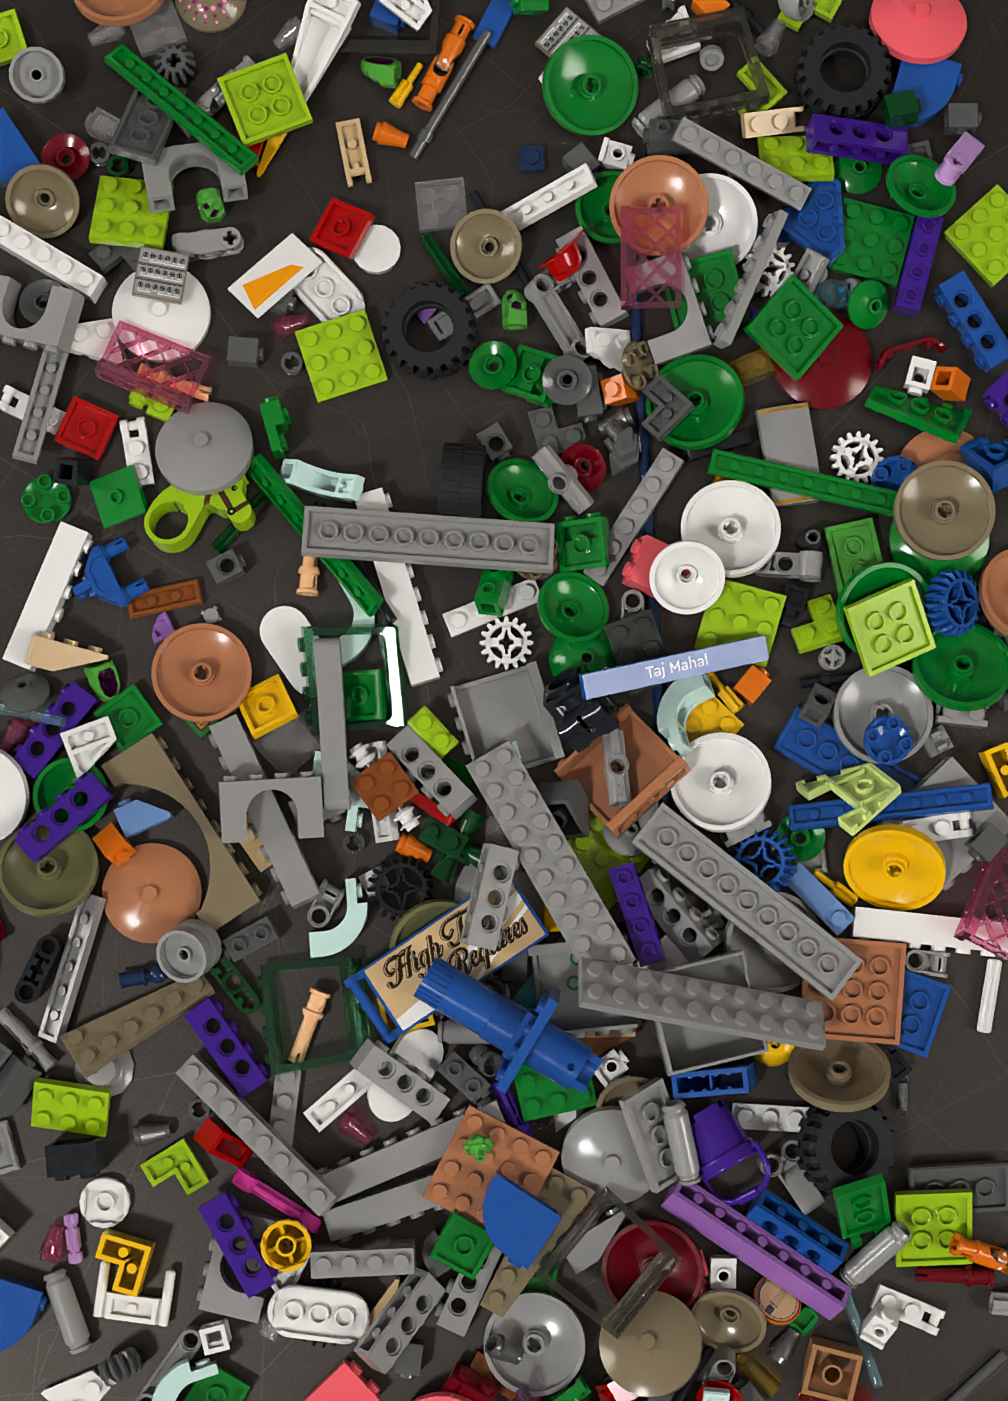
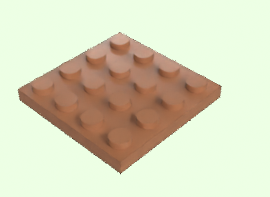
M834 937L863 961L833 1001L826 998L804 979H801L800 998L823 1002L826 1039L900 1045L907 944Z
M469 1104L422 1197L451 1212L455 1210L485 1227L483 1221V1197L486 1187L496 1170L537 1197L560 1151ZM475 1134L485 1135L494 1144V1148L491 1149L489 1154H485L486 1159L482 1162L476 1161L474 1155L468 1156L463 1149V1145L467 1144L466 1141Z

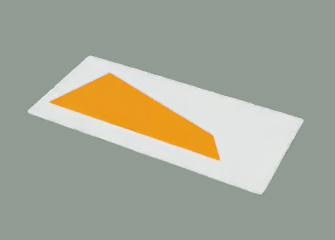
M291 233L234 282L228 290L249 311L259 318L316 269L322 261Z

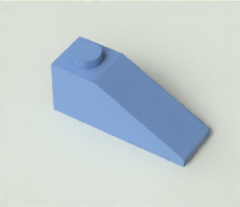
M797 862V868L789 870V872L793 873L794 877L792 879L784 877L788 882V886L838 936L855 917L800 862Z

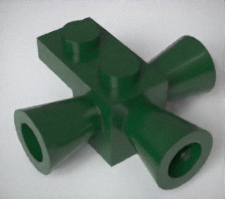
M467 809L463 813L458 831L429 817L418 839L445 854L429 874L451 885L458 862L468 867L471 864L477 869L482 848L479 847L480 844L471 838L487 819Z

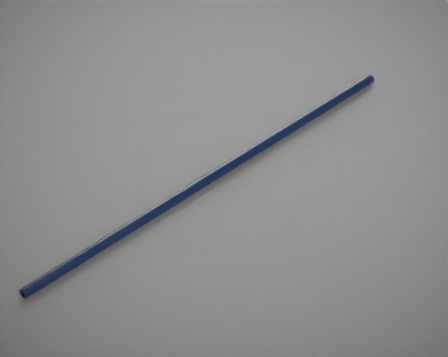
M628 285L631 342L643 341L641 295H632ZM639 391L641 400L635 401L637 439L640 440L638 465L639 482L641 483L651 467L649 432L641 425L647 418L646 396H644L642 391ZM654 511L642 528L643 536L649 535L655 538ZM646 595L647 609H651L661 636L659 602L655 598ZM663 683L652 687L655 734L668 746V740L658 731L657 727L658 708L665 694ZM671 790L659 800V806L661 803H664L672 809Z

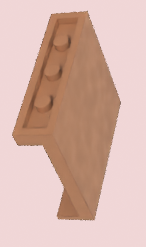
M628 703L623 707H619L617 716L620 721V727L617 729L623 731L626 758L629 761L628 776L632 800L629 804L621 808L609 806L607 783L603 774L605 766L601 736L597 737L589 747L580 753L575 750L569 757L563 758L554 770L561 781L579 780L588 796L589 810L617 839L691 771L687 762L681 756L678 757L633 712ZM611 765L613 771L622 772L618 765Z

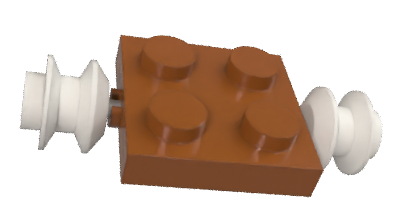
M360 742L349 750L351 755L348 759L354 758L357 761L355 768L364 767L365 770L349 782L378 822L396 811L398 813L395 815L394 822L400 821L402 823L400 831L404 829L407 832L411 831L420 824L418 819L421 815L414 816L412 813L414 806L405 807L404 804L420 792L391 752L373 763L372 761L376 753H369L367 751L369 744L363 745Z

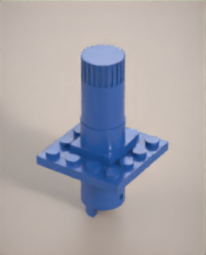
M437 956L413 995L503 1051L502 1057L504 1058L499 1065L495 1077L498 1081L496 1088L503 1093H506L522 1064H525L563 1088L569 1090L572 1086L584 1094L592 1076L603 1062V1059L591 1053L593 1047L548 1021L560 998L561 990L554 986L549 991L544 989L537 1001L536 1008L529 1005L527 1009Z

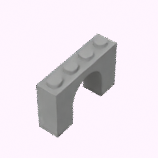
M200 141L164 147L156 166L141 162L151 214L175 210L171 188L172 181L179 172L190 167L207 168L217 175L220 180L224 202L248 199L245 174L240 176Z
M681 250L624 270L631 294L634 296L661 286H670L680 290L686 298L688 310L683 324L671 333L648 340L655 365L657 366L712 347V340L716 339L712 326H707L704 316L708 315L703 301L699 302L696 293L700 292L696 278L691 279L688 269L692 268L688 254L683 255Z
M0 275V340H2V343L10 346H16L17 343L23 344V347L33 351L43 348L45 352L53 355H59V352L69 354L85 297L74 289L52 286L48 303L41 319L31 327L20 329L16 326L14 312L22 285L11 277Z
M302 771L298 777H290L289 772L274 773V778H264V774H251L249 779L239 780V775L223 776L224 781H218L222 843L248 842L247 808L253 797L265 790H279L290 796L296 808L297 837L299 839L324 837L321 776L315 775V771Z
M239 1208L243 1217L247 1215L254 1228L251 1231L255 1239H262L263 1233L272 1223L283 1219ZM222 1215L221 1220L224 1225H234L232 1215ZM212 1235L209 1244V1251H213L211 1260H206L202 1276H206L205 1285H200L196 1301H200L199 1309L259 1323L266 1293L260 1292L249 1299L243 1288L236 1286L228 1279L223 1268L224 1254ZM237 1236L234 1238V1244L246 1241V1239L241 1236Z
M416 1238L390 1239L388 1245L363 1249L341 1248L338 1242L315 1243L310 1252L311 1279L415 1274L417 1265Z

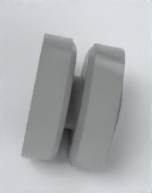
M28 47L19 51L12 59L9 67V80L14 91L21 98L34 104H45L55 100L62 92L65 85V70L61 61L51 51L42 47ZM34 71L41 72L39 80H35L32 76Z
M188 919L179 923L159 940L156 948V957L161 970L169 978L181 983H190L199 979L219 961L222 953L221 941L217 932L208 923L198 919Z

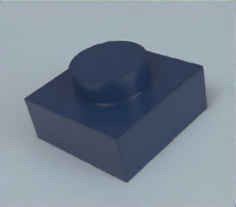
M543 145L519 147L520 174L545 172Z

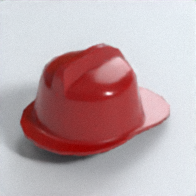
M584 229L579 231L556 254L541 263L537 269L544 267L558 282H562L574 274L581 264V254L575 240L582 234Z

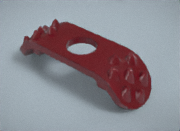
M929 335L928 337L924 336L922 339L892 348H884V351L876 359V371L880 372L884 363L891 360L890 358L894 354L921 346L924 350L934 349L943 354L946 351V347L941 339H935Z

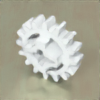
M775 244L765 269L775 268L776 270L771 271V273L766 271L762 273L754 294L761 291V297H766L768 293L771 297L786 278L794 274V272L790 271V268L794 267L795 263H789L788 261L792 256L791 254H783L785 247L776 249L777 246ZM749 253L745 258L748 260L753 254Z
M857 431L855 437L850 432L847 433L846 441L840 437L837 440L840 446L834 445L831 449L836 454L829 457V460L835 461L830 467L831 470L837 469L839 471L835 477L844 476V479L856 482L861 480L862 483L867 484V477L871 479L874 468L884 459L878 455L883 451V448L876 449L875 447L878 440L869 441L870 434L862 438L860 431ZM858 443V446L855 448H846L849 444ZM867 448L870 450L872 458L869 457ZM861 450L859 454L860 461L853 467L854 456ZM841 459L845 461L846 469L842 465ZM860 469H863L865 471L868 470L866 473L863 474H855V472Z
M505 616L504 622H500L498 618H495L496 625L493 626L488 623L486 626L489 631L481 632V635L486 638L479 641L481 646L486 647V649L481 651V654H488L487 663L489 664L494 660L496 662V669L499 668L500 664L504 665L505 671H508L510 664L516 669L518 668L517 662L520 660L525 664L526 659L524 655H531L532 651L527 649V646L533 645V641L527 640L532 633L531 631L524 632L526 624L517 625L518 618L516 617L513 622H509L508 616ZM502 628V633L497 638H491L496 630ZM511 628L517 630L522 638H516L511 633ZM506 632L508 633L509 641L514 643L509 645L508 654H505L504 646L499 644V642L504 641ZM491 648L497 649L502 654V659L495 656ZM522 648L521 652L511 659V653L515 649Z

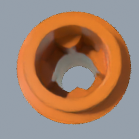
M377 121L372 140L376 141L377 145L395 146L405 149L409 134L402 132L386 121L383 123Z
M402 833L394 851L400 853L399 855L403 857L412 856V859L428 863L433 849L412 834Z

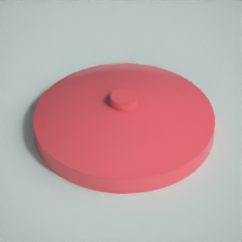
M874 0L869 12V25L872 35H876L880 39L879 45L885 46L890 55L908 63L933 64L947 59L958 50L967 30V18L959 0Z

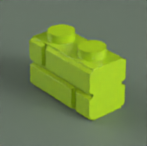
M426 706L420 709L407 722L412 730L441 760L460 744Z

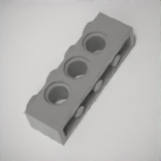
M579 226L556 239L559 246L555 249L556 252L565 246L583 227ZM583 231L575 241L579 252L585 253V258L581 262L579 269L569 277L573 283L577 281L581 288L578 291V295L584 305L589 304L592 310L589 316L594 325L608 328L628 317L629 314L585 231ZM591 273L596 274V281L591 285H586L585 277ZM606 295L607 303L601 307L596 306L597 297Z
M409 725L403 728L386 744L399 765L403 763L408 768L404 771L414 783L419 780L423 784L420 790L430 800L433 797L438 800L439 804L436 807L446 817L451 814L457 820L478 800ZM415 752L419 753V756L415 761H409V757L411 754ZM434 769L435 774L433 777L426 779V772ZM450 786L451 792L446 796H441L442 790Z
M483 843L459 943L496 951V947L500 945L502 940V932L500 931L502 922L506 920L508 915V907L506 906L508 897L512 895L514 890V882L512 880L514 872L518 870L520 864L518 850ZM497 866L502 870L499 879L494 877V869ZM494 891L496 899L494 903L490 904L488 894ZM488 916L490 924L488 928L484 929L482 927V919Z
M656 865L640 877L653 918L688 961L704 958L722 943L718 932L707 924L703 919L701 911L692 906L687 900L685 892L672 882L666 870ZM658 889L663 892L664 899L659 896ZM674 909L679 911L680 918L675 915ZM690 928L695 930L697 937L690 933Z
M367 1038L350 1061V1064L362 1075L433 1124L451 1100L444 1094L446 1089L435 1080L432 1084L425 1080L427 1075L417 1067L414 1070L408 1068L407 1064L409 1062L399 1054H396L394 1057L388 1053L390 1048L381 1041L377 1040L374 1043ZM387 1061L386 1067L382 1070H378L379 1065L382 1062ZM406 1075L405 1080L397 1084L399 1077ZM424 1088V1093L416 1097L417 1092Z
M495 1245L492 1246L486 1260L477 1273L474 1285H464L462 1282L464 1275L459 1272L455 1279L450 1278L445 1289L448 1296L445 1302H439L434 1316L438 1317L436 1325L460 1336H465L502 1253ZM455 1298H461L465 1301L466 1305L463 1309L458 1310L452 1306L451 1302Z
M416 1267L415 1274H408L357 1344L354 1351L372 1369L386 1375L402 1351L409 1345L417 1330L424 1324L432 1309L439 1303L446 1290L429 1272Z

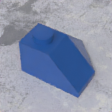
M979 437L960 446V451L967 466L973 468L985 479L992 493L1008 486V439H1005L1004 443L989 442V438Z

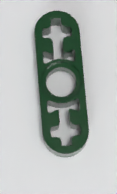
M222 951L220 958L223 957L225 960L222 963L226 970L231 966L233 971L226 973L223 978L219 976V974L224 973L220 967H212L209 971L241 1012L245 1014L256 1012L261 1005L259 995L231 959L228 960ZM231 975H236L241 980V985L236 990H232L227 986V979ZM245 986L248 988V991L244 992V994L248 998H255L253 1009L243 1006L245 999L242 995L238 999L234 995L241 992Z

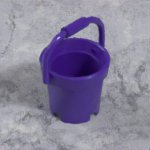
M723 1099L690 1117L701 1168L699 1173L702 1175L701 1181L707 1191L731 1206L736 1204L743 1205L761 1195L771 1178L770 1163L759 1142L746 1135ZM757 1152L762 1160L765 1172L763 1181L759 1186L755 1185L737 1195L734 1199L724 1198L713 1189L709 1182L710 1179Z

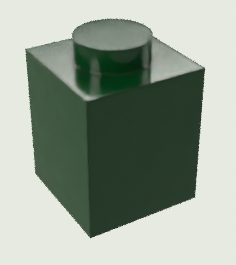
M914 90L884 95L881 106L887 129L915 124L918 114L922 110L920 99L915 97Z

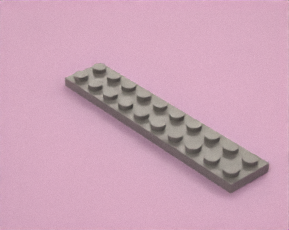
M305 506L301 556L552 574L555 524Z
M508 740L466 765L512 848L519 851L518 858L577 962L580 961L581 957L622 965H629L636 961L635 956L511 742Z
M661 803L632 840L631 844L830 1001H833L863 961L664 803Z
M581 957L578 962L579 1007L820 1051H823L826 1047L822 1001Z

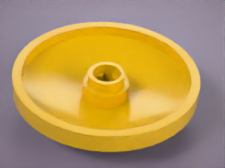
M896 824L878 825L859 833L850 842L846 850L843 866L847 883L861 899L873 906L892 911L913 910L928 904L942 890L946 876V861L938 845L926 834L914 828Z

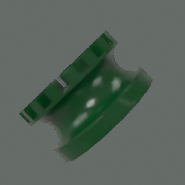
M639 56L637 58L638 64L634 65L636 73L645 78H653V70H656L658 65L653 60L649 61L650 58L646 60V57Z
M114 155L108 160L107 169L112 177L126 178L130 172V165L125 157ZM115 162L124 163L122 165L123 171H113Z

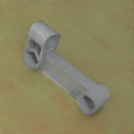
M545 270L535 276L525 286V297L537 308L561 347L563 355L576 356L584 361L590 356L586 352V339L558 296L560 292L572 285V281L568 277L562 282H558Z
M191 1324L183 1330L138 1395L136 1401H142L144 1397L152 1399L157 1383L170 1367L186 1358L189 1359V1362L202 1344L199 1333L200 1326ZM186 1334H195L198 1342L195 1344L188 1343L185 1338Z

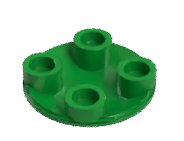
M42 474L25 487L21 503L24 511L32 520L42 524H51L61 520L68 513L72 503V496L67 485L54 483V476Z

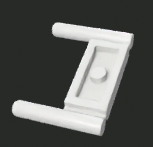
M104 1260L101 1261L93 1311L94 1317L168 1326L176 1275L175 1270H166L162 1299L144 1295L134 1297L121 1292L107 1291L111 1263Z

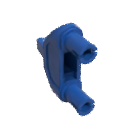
M123 535L104 546L103 544H97L91 549L84 571L86 576L82 578L83 581L72 587L78 600L89 596L91 598L98 596L103 601L125 608L132 603V599L151 591L144 577L125 587L120 584L110 562L111 558L126 550H130Z

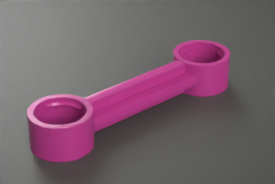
M242 1167L238 1168L231 1180L234 1185L243 1191L256 1195L286 1215L299 1221L312 1233L317 1234L325 1222L324 1218L318 1216L313 1210L291 1200Z

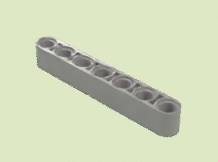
M340 637L316 638L314 646L325 811L350 810L351 799Z

